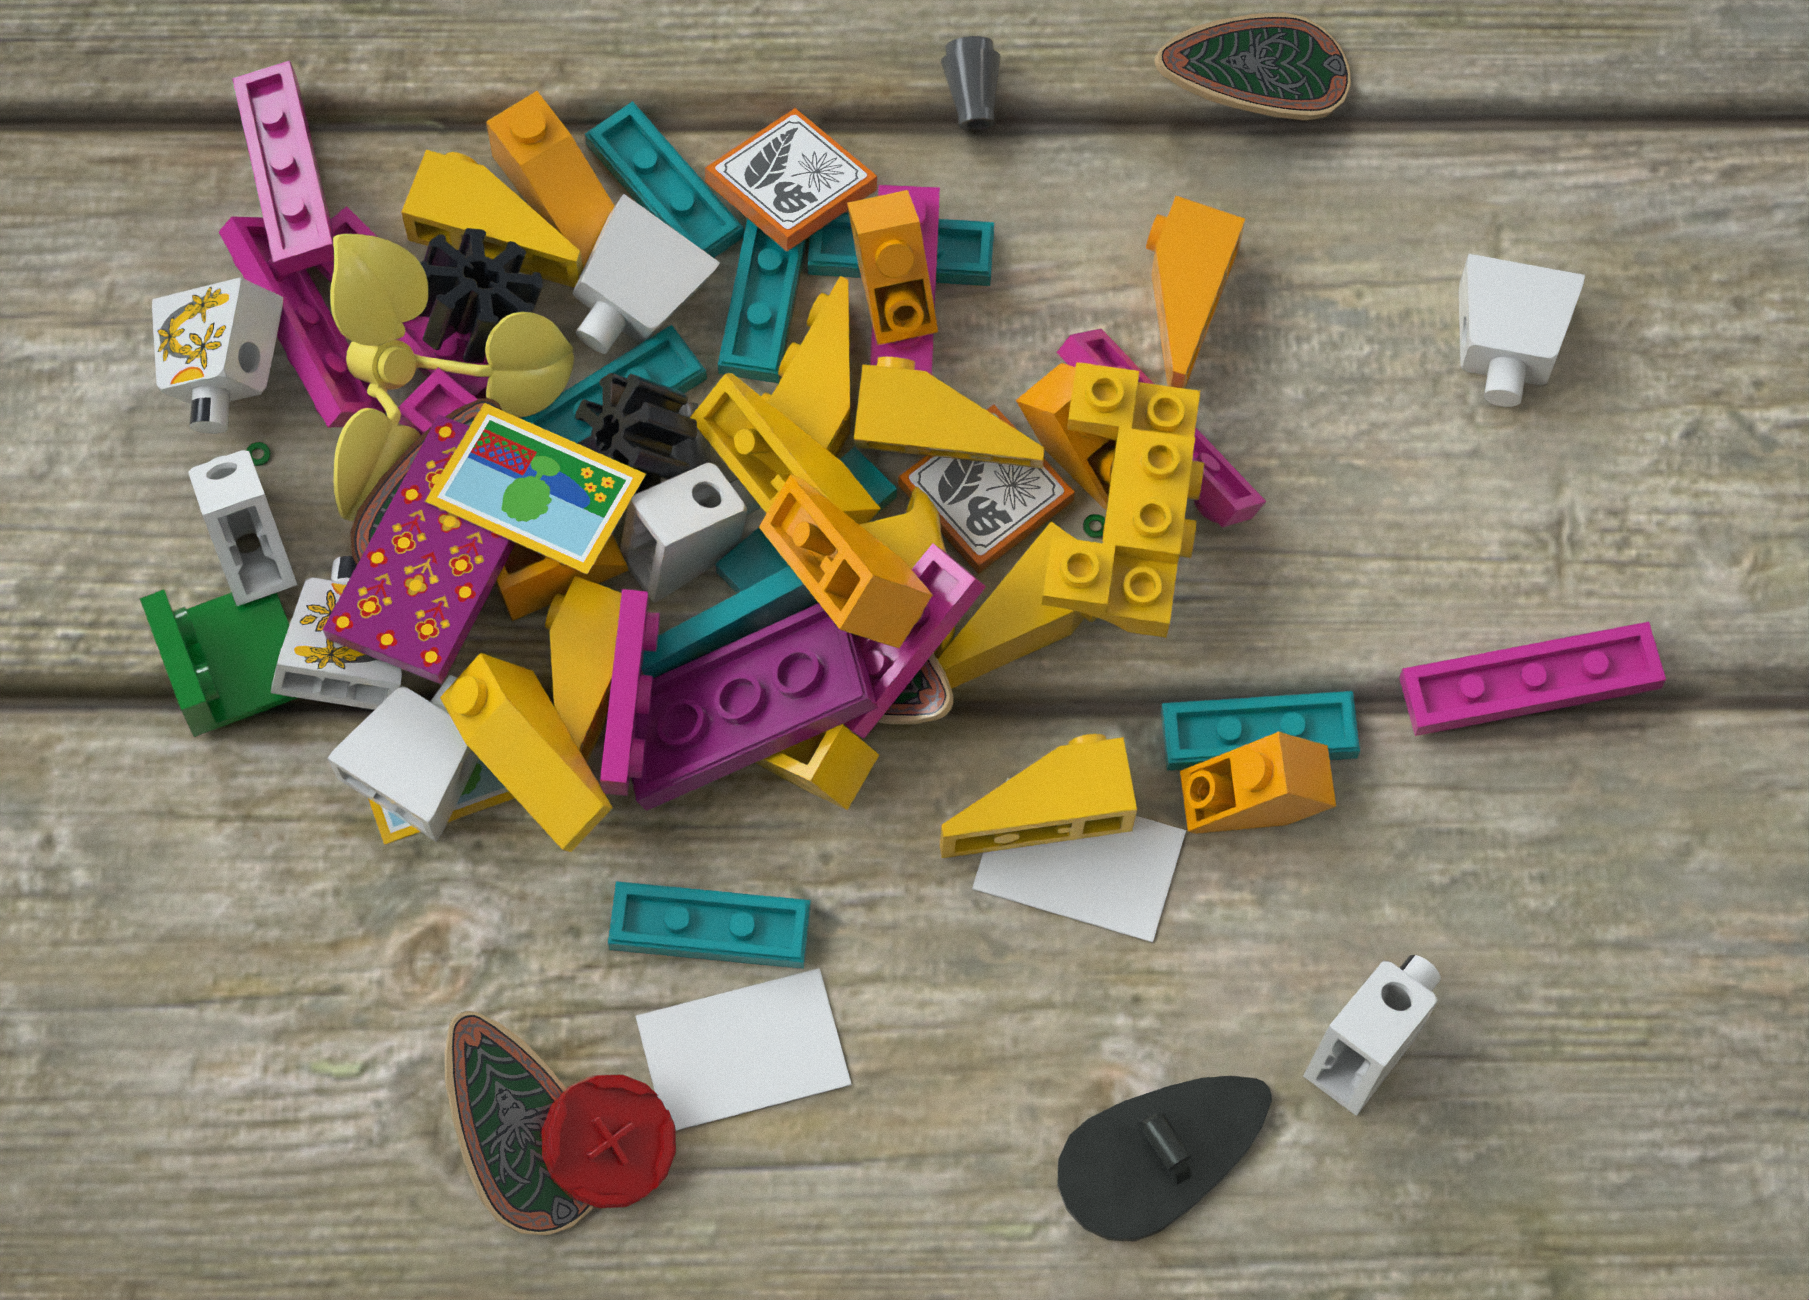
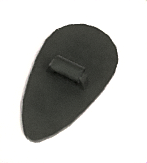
M1240 1076L1204 1077L1170 1085L1125 1100L1088 1118L1069 1135L1058 1159L1057 1187L1066 1210L1085 1230L1107 1240L1137 1241L1161 1232L1191 1210L1225 1178L1248 1152L1262 1129L1272 1102L1270 1088L1264 1081L1257 1078Z

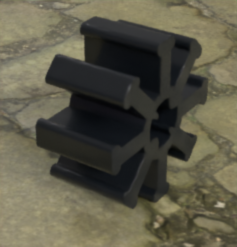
M473 228L465 229L459 250L446 242V237L442 234L437 235L429 242L424 260L420 262L427 276L428 301L425 309L419 316L429 317L422 339L434 350H440L443 342L455 332L464 334L466 349L463 360L470 363H483L486 357V342L492 329L502 318L512 313H533L543 287V282L539 272H534L532 275L519 274L526 251L513 241L508 242L506 249L494 259L485 257L483 242L486 232L482 229Z
M610 373L601 378L599 383L603 387V405L585 399L581 401L575 418L588 423L592 427L591 436L577 444L645 473L646 475L634 495L660 484L661 477L669 480L689 470V463L677 460L671 455L673 446L688 438L694 440L697 437V421L678 414L682 405H685L688 401V397L681 391L634 374H629L625 378Z

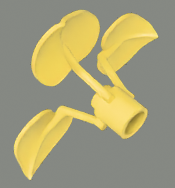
M340 234L333 237L334 270L330 289L332 316L341 334L352 341L346 355V363L350 373L356 379L370 383L367 389L368 395L377 398L387 413L386 416L384 413L372 408L360 409L347 421L337 442L333 481L335 500L340 517L345 520L354 521L358 509L379 479L421 436L412 427L398 425L401 412L387 393L388 389L394 390L404 386L413 378L416 368L432 370L440 368L445 372L489 377L486 398L493 399L499 403L504 412L516 417H527L547 408L562 393L571 376L574 355L573 347L558 327L544 316L531 312L512 313L502 318L495 325L488 336L485 347L489 365L470 364L414 354L409 345L396 339L405 335L403 322L416 318L426 307L428 301V281L422 265L408 250L389 240L364 234Z

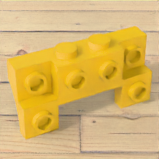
M1076 362L1067 430L1090 433L1116 440L1102 543L1051 536L1042 605L1088 614L1112 623L1129 633L1167 638L1179 557H1192L1197 520L1185 519L1187 499L1199 500L1204 462L1192 461L1200 391L1138 382L1140 371Z

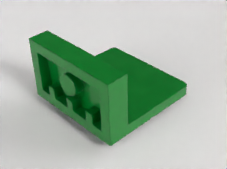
M164 589L139 598L180 709L193 737L298 698L271 693L278 657L289 628V623L277 592L240 606L236 605L231 592L186 609V607H182L174 611Z

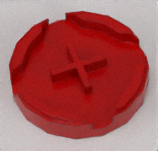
M623 1074L592 1075L568 1086L550 1106L542 1128V1158L552 1181L571 1199L594 1208L628 1207L646 1197L653 1189H656L667 1177L676 1154L675 1124L669 1110H666L663 1102L657 1097L659 1095L646 1083Z

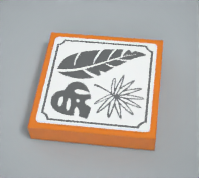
M796 108L705 167V182L786 251H789L848 210V202L865 199L877 190V175Z
M994 404L987 409L988 412L1015 428ZM925 456L898 476V486L909 498L915 487H919L928 495L938 510L941 533L978 574L1073 502L1075 495L1074 490L1045 459L1042 469Z

